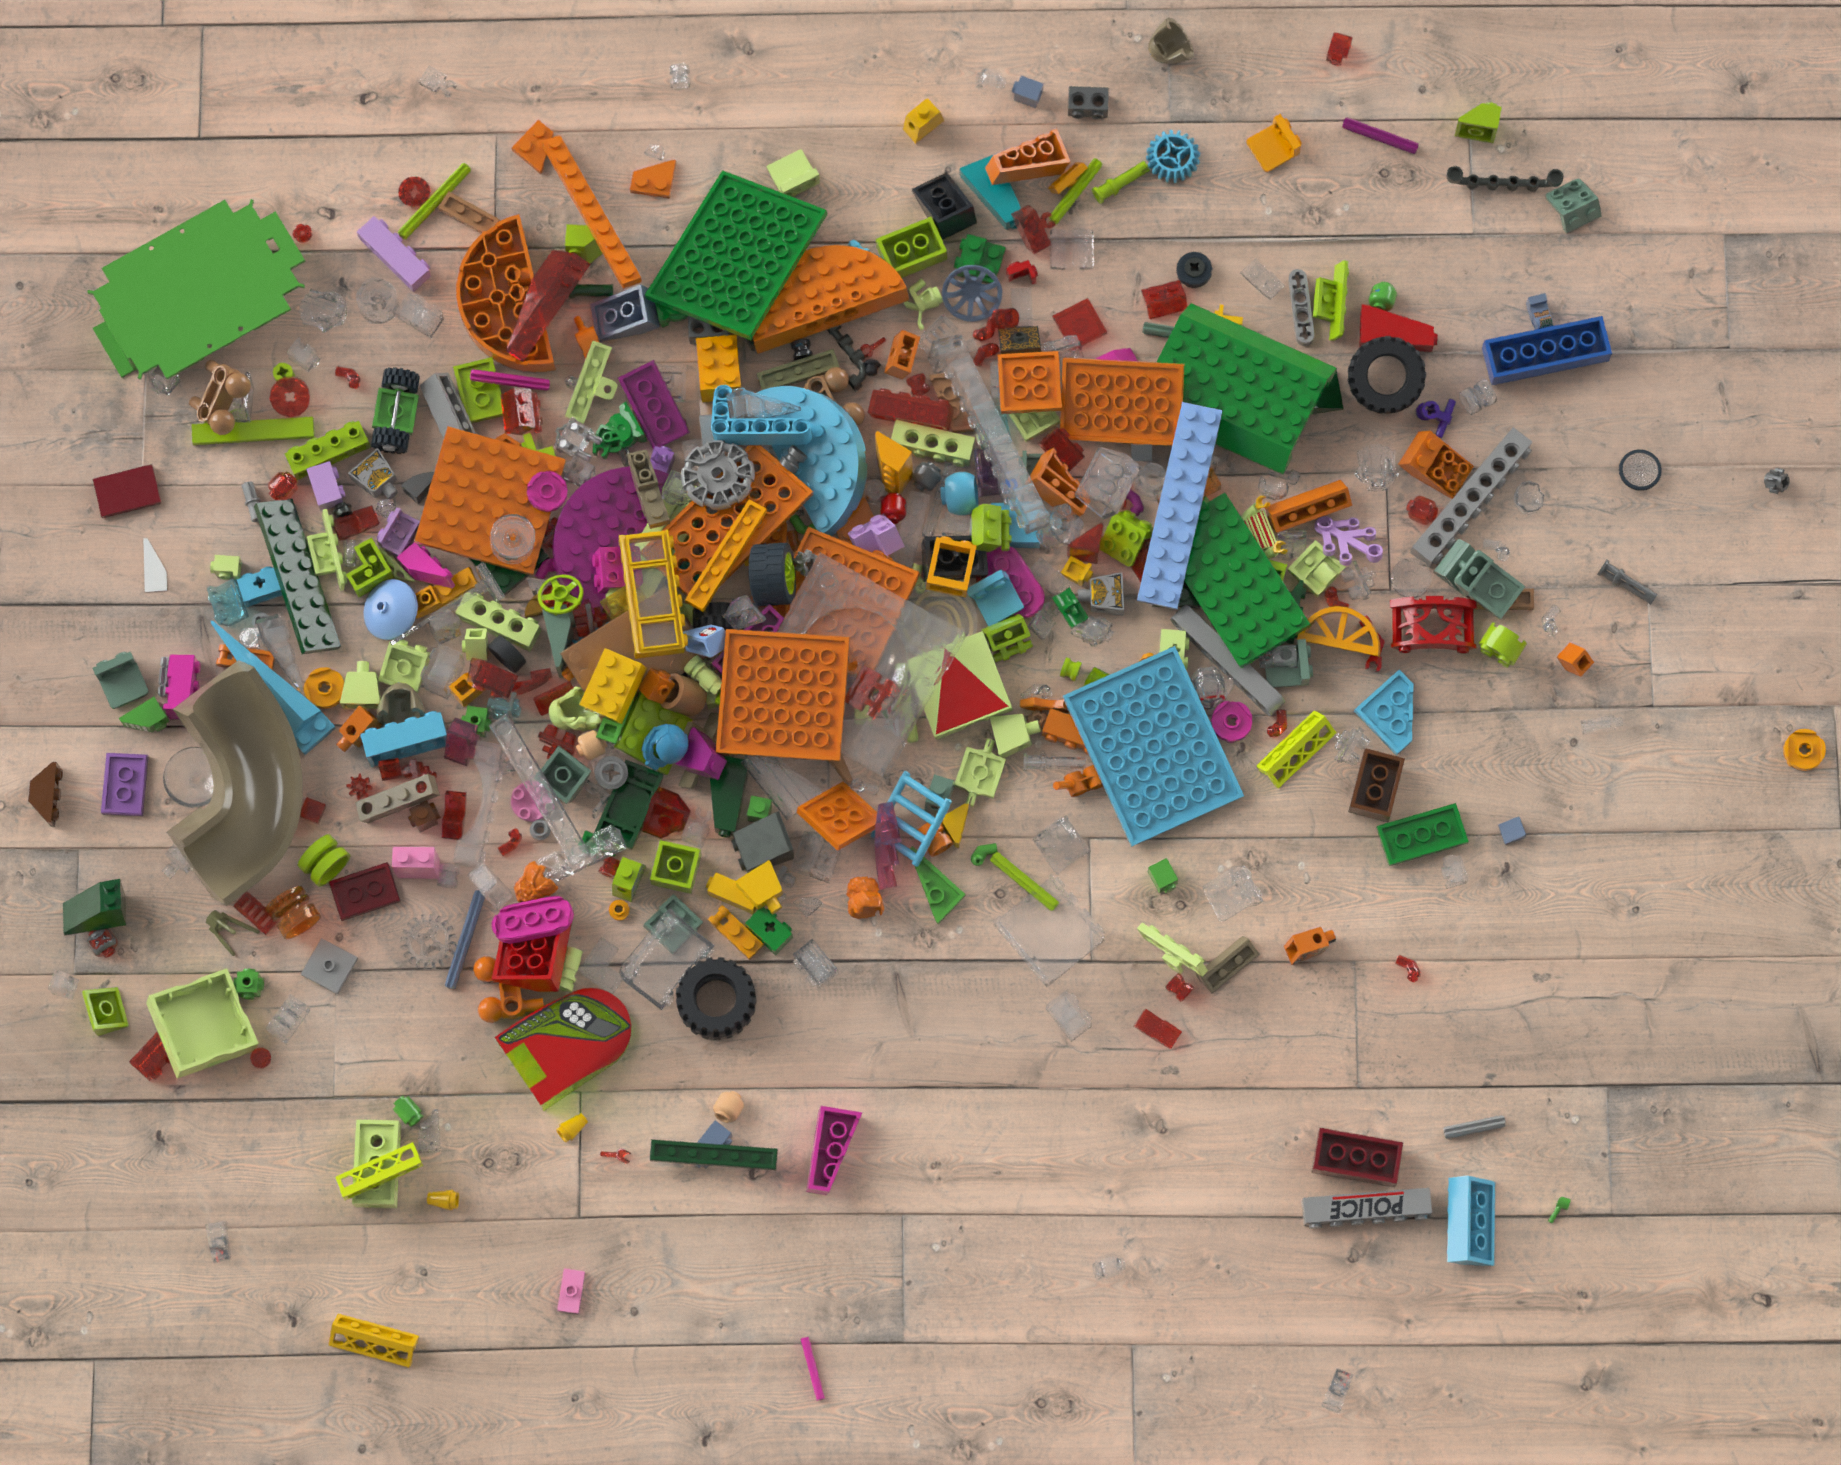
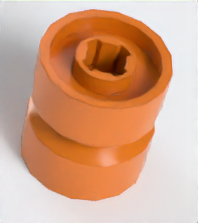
M927 822L918 831L926 835L931 824ZM942 823L927 849L931 857L945 852L954 844L949 834L943 832L945 827Z

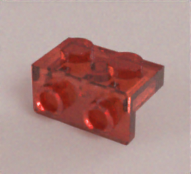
M1180 280L1141 290L1149 319L1178 313L1187 308L1186 294Z

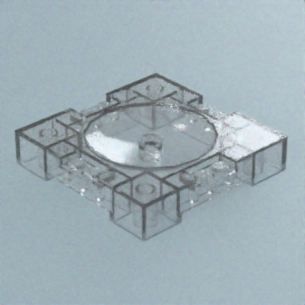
M821 552L795 595L788 613L777 630L779 633L850 637L848 665L850 662L856 661L858 662V667L854 671L848 670L841 754L884 779L890 773L906 744L905 742L967 636L958 627L890 592Z

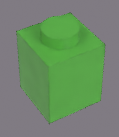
M751 795L747 812L748 821L757 822L769 816L772 810V800Z
M1167 858L1148 867V874L1159 893L1163 891L1168 893L1176 888L1175 885L1178 884V878Z

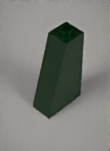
M723 756L727 762L718 780L710 778L715 833H718L721 837L730 838L734 836L733 833L738 828L750 762L745 759Z

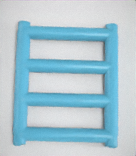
M904 771L881 813V816L885 819L884 824L873 830L870 836L874 839L879 838L911 859L912 864L918 867L940 827L952 800L948 798L943 799L911 778L908 771ZM906 784L940 806L935 817L900 795ZM896 802L931 824L926 835L891 813ZM887 820L921 842L916 853L882 831Z

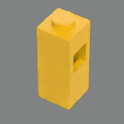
M717 872L714 877H709L706 884L709 896L752 915L755 913L756 907L739 890L735 880Z

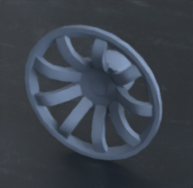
M977 265L962 266L954 270L946 278L942 289V299L947 310L958 319L970 322L981 321L997 311L1002 300V286L996 275L989 269ZM969 270L981 271L978 277L970 276ZM964 271L965 280L963 282L954 278L958 273ZM985 274L994 281L990 284H982ZM950 282L961 288L955 292H947ZM997 287V297L988 295L984 290ZM962 296L955 306L952 307L948 298ZM981 298L994 302V306L988 311ZM966 301H969L967 316L957 312ZM974 302H977L983 313L982 315L972 316Z

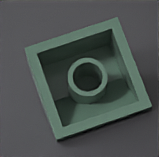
M558 746L534 779L568 804L573 802L585 786L592 771L561 746Z

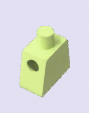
M358 661L357 672H347L340 704L343 709H356L358 706L365 709H378L381 700L378 676L376 672H369V662Z
M1023 714L990 717L998 753L1002 758L1032 745L1030 735L1041 732L1039 721L1027 723Z

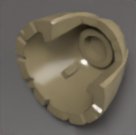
M1173 18L1165 19L1158 26L1148 46L1153 59L1164 64L1182 63L1192 59L1194 56L1193 47L1190 44L1186 32H1183L1182 26L1176 23V20Z
M397 682L386 689L377 709V720L383 725L392 722L402 723L409 717L420 718L425 716V709L417 692L407 683Z

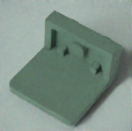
M1575 179L1546 194V200L1560 214L1562 227L1566 233L1602 216L1598 197L1581 179Z
M1306 639L1297 640V644L1293 646L1276 647L1269 651V654H1264L1272 656L1271 660H1273V663L1271 662L1268 665L1274 666V663L1280 662L1282 656L1279 655L1274 658V655L1270 652H1281L1280 654L1283 652V666L1265 668L1266 680L1273 688L1309 685L1310 677H1313V667L1308 664V658L1311 657L1310 645H1306Z
M121 652L114 659L100 661L92 668L112 709L119 708L149 693L131 652Z

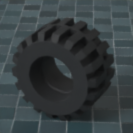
M711 602L707 605L704 612L693 608V629L715 625L724 628L725 631L726 629L744 630V609L739 605L728 602Z

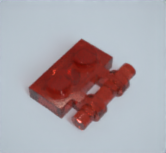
M863 665L846 694L845 703L863 712L866 705L869 706L870 709L867 715L874 718L877 711L880 712L882 709L881 704L885 697L890 695L894 682L887 678L883 685L879 682L883 676ZM875 689L879 690L875 700L872 701L870 698Z

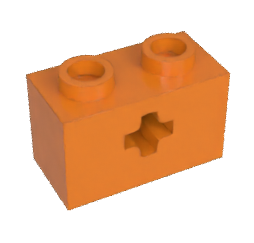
M901 330L894 336L884 373L901 380L911 373L920 336Z

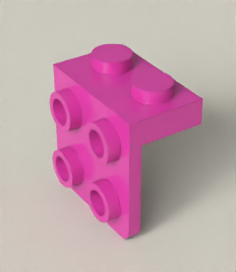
M630 546L632 562L641 561L640 548L638 546ZM600 547L594 553L595 555L592 556L593 567H596L594 585L598 587V593H606L610 588H626L620 547ZM642 569L633 570L635 587H640L643 584Z

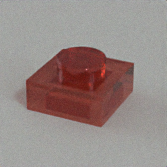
M399 758L378 761L382 781L403 778Z
M306 797L299 818L319 825L326 809V804Z

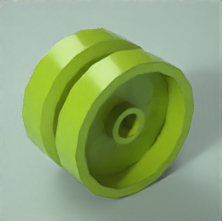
M326 834L315 841L304 852L297 864L305 874L311 873L310 879L318 887H322L329 883L328 881L333 880L347 865L351 857L343 847L337 848L338 843L330 834Z

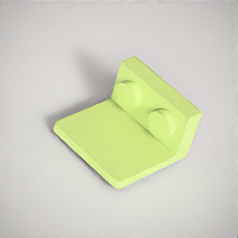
M802 149L767 165V170L779 192L791 197L820 183L817 169L811 167Z

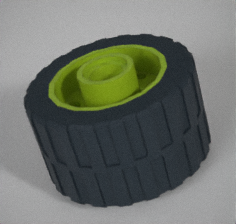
M788 543L756 544L751 548L749 556V582L751 595L757 606H768L769 604L771 606L792 604L795 598V562L793 561V551Z

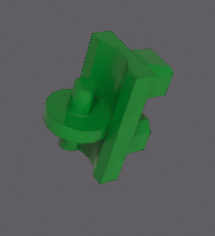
M1070 587L1052 597V600L1071 629L1089 619Z

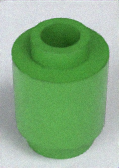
M401 1096L393 1103L395 1105L393 1108L395 1113L410 1127L416 1125L424 1117L421 1114L422 1110L410 1096L406 1098Z

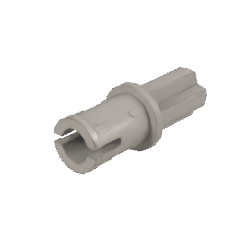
M252 481L245 482L242 485L246 499L245 506H248L251 521L259 522L254 505L261 502V500L257 497L254 483Z

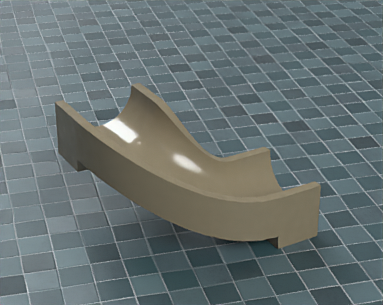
M240 660L173 708L194 741L200 744L207 757L213 777V795L211 801L204 809L201 807L196 809L168 830L167 834L211 897L226 906L260 882L283 858L298 826L303 797L301 760L287 717L255 667Z

